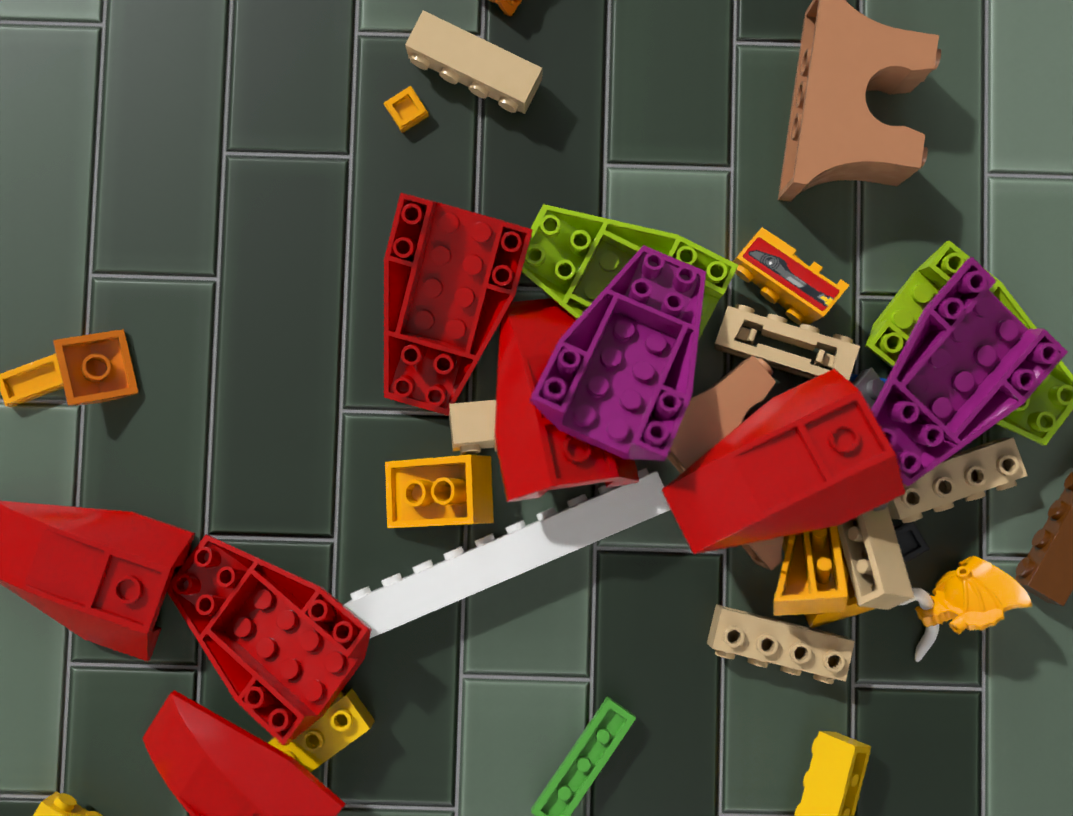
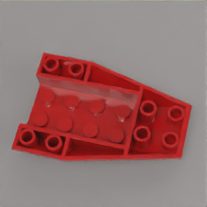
M400 192L384 257V398L449 415V404H454L457 401L516 295L533 229Z
M552 298L511 302L500 322L494 438L507 502L540 498L548 490L605 482L607 488L634 484L640 481L635 459L621 458L558 430L530 402V398L559 339L576 321L572 315Z
M835 368L770 399L661 490L693 555L839 526L905 494L896 453L860 390Z
M0 500V584L84 640L148 662L152 657L162 629L156 627L155 623L175 567L185 563L196 533L133 511Z
M205 534L171 580L167 589L169 596L234 700L283 746H287L324 716L365 659L372 629L328 591L313 582L210 535Z
M176 690L169 694L142 738L159 774L176 799L191 816H337L346 805L345 802L293 757Z

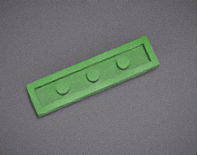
M607 696L532 806L531 813L535 816H571L636 720V716Z

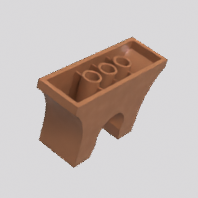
M812 0L805 12L778 200L791 202L797 195L810 187L839 180H857L899 186L924 166L928 154L927 147H924L925 134L906 126H890L880 122L869 111L865 94L866 91L871 90L882 91L887 94L911 93L939 65L941 59V49H938L939 35L908 31L881 24L858 12L846 0Z
M753 355L745 359L710 388L690 399L667 455L669 461L680 474L742 423L747 411L755 404L763 401L776 381L771 376L773 370L762 358L757 360ZM783 537L741 545L757 565L766 569L773 570L782 562Z

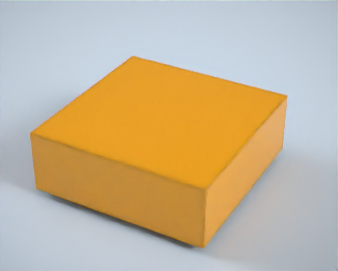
M411 86L383 103L401 133L429 117L428 111Z

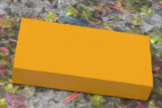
M56 354L0 374V392L6 407H13L64 388Z

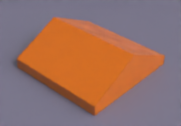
M124 329L53 340L68 406L103 403L139 393Z

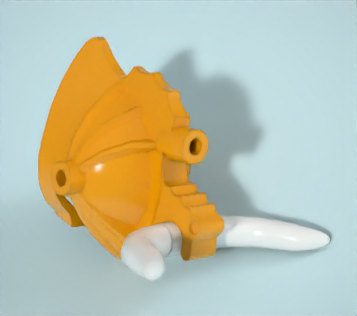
M970 556L958 563L959 568L957 570L946 572L936 582V587L932 590L935 596L929 595L922 588H912L915 598L900 604L906 605L912 601H918L920 607L917 606L915 610L918 618L922 620L923 625L926 627L924 635L916 647L915 661L919 662L930 649L939 632V624H942L944 621L948 622V620L952 619L949 626L957 634H961L966 628L970 631H983L985 628L995 626L1000 620H1003L1004 613L1007 610L1031 607L1030 597L1014 578L991 563L977 556Z

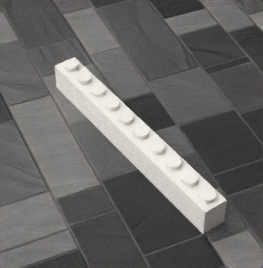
M647 468L637 471L640 480L638 483L607 488L603 485L597 488L600 494L587 499L585 494L567 501L569 507L556 512L555 507L536 514L538 521L525 525L524 520L506 527L507 534L495 538L493 533L474 541L476 547L464 552L462 546L443 554L445 557L444 561L433 565L431 560L412 567L414 573L402 578L400 573L392 575L381 581L383 587L371 591L369 586L350 594L352 600L348 601L344 606L372 629L370 638L671 510L661 492L664 488L657 471L649 473Z

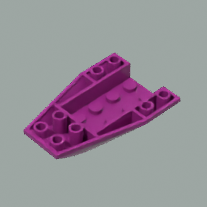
M643 245L559 339L530 398V402L558 430L621 458L665 460L692 397L706 271Z
M969 257L924 308L871 409L896 453L902 481L905 486L913 484L1023 405L1068 353L1045 328L1028 329L989 291L996 280L973 257Z

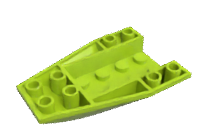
M543 204L530 228L533 229L522 273L577 320L643 245L706 271L699 341L719 299L724 295L739 265L677 234Z
M950 240L946 241L911 274L872 326L865 347L893 368L924 308L970 256ZM988 272L996 280L989 291L1028 329H1037L1003 283ZM1061 360L1023 405L996 424L1036 443L1047 445L1073 410V374Z

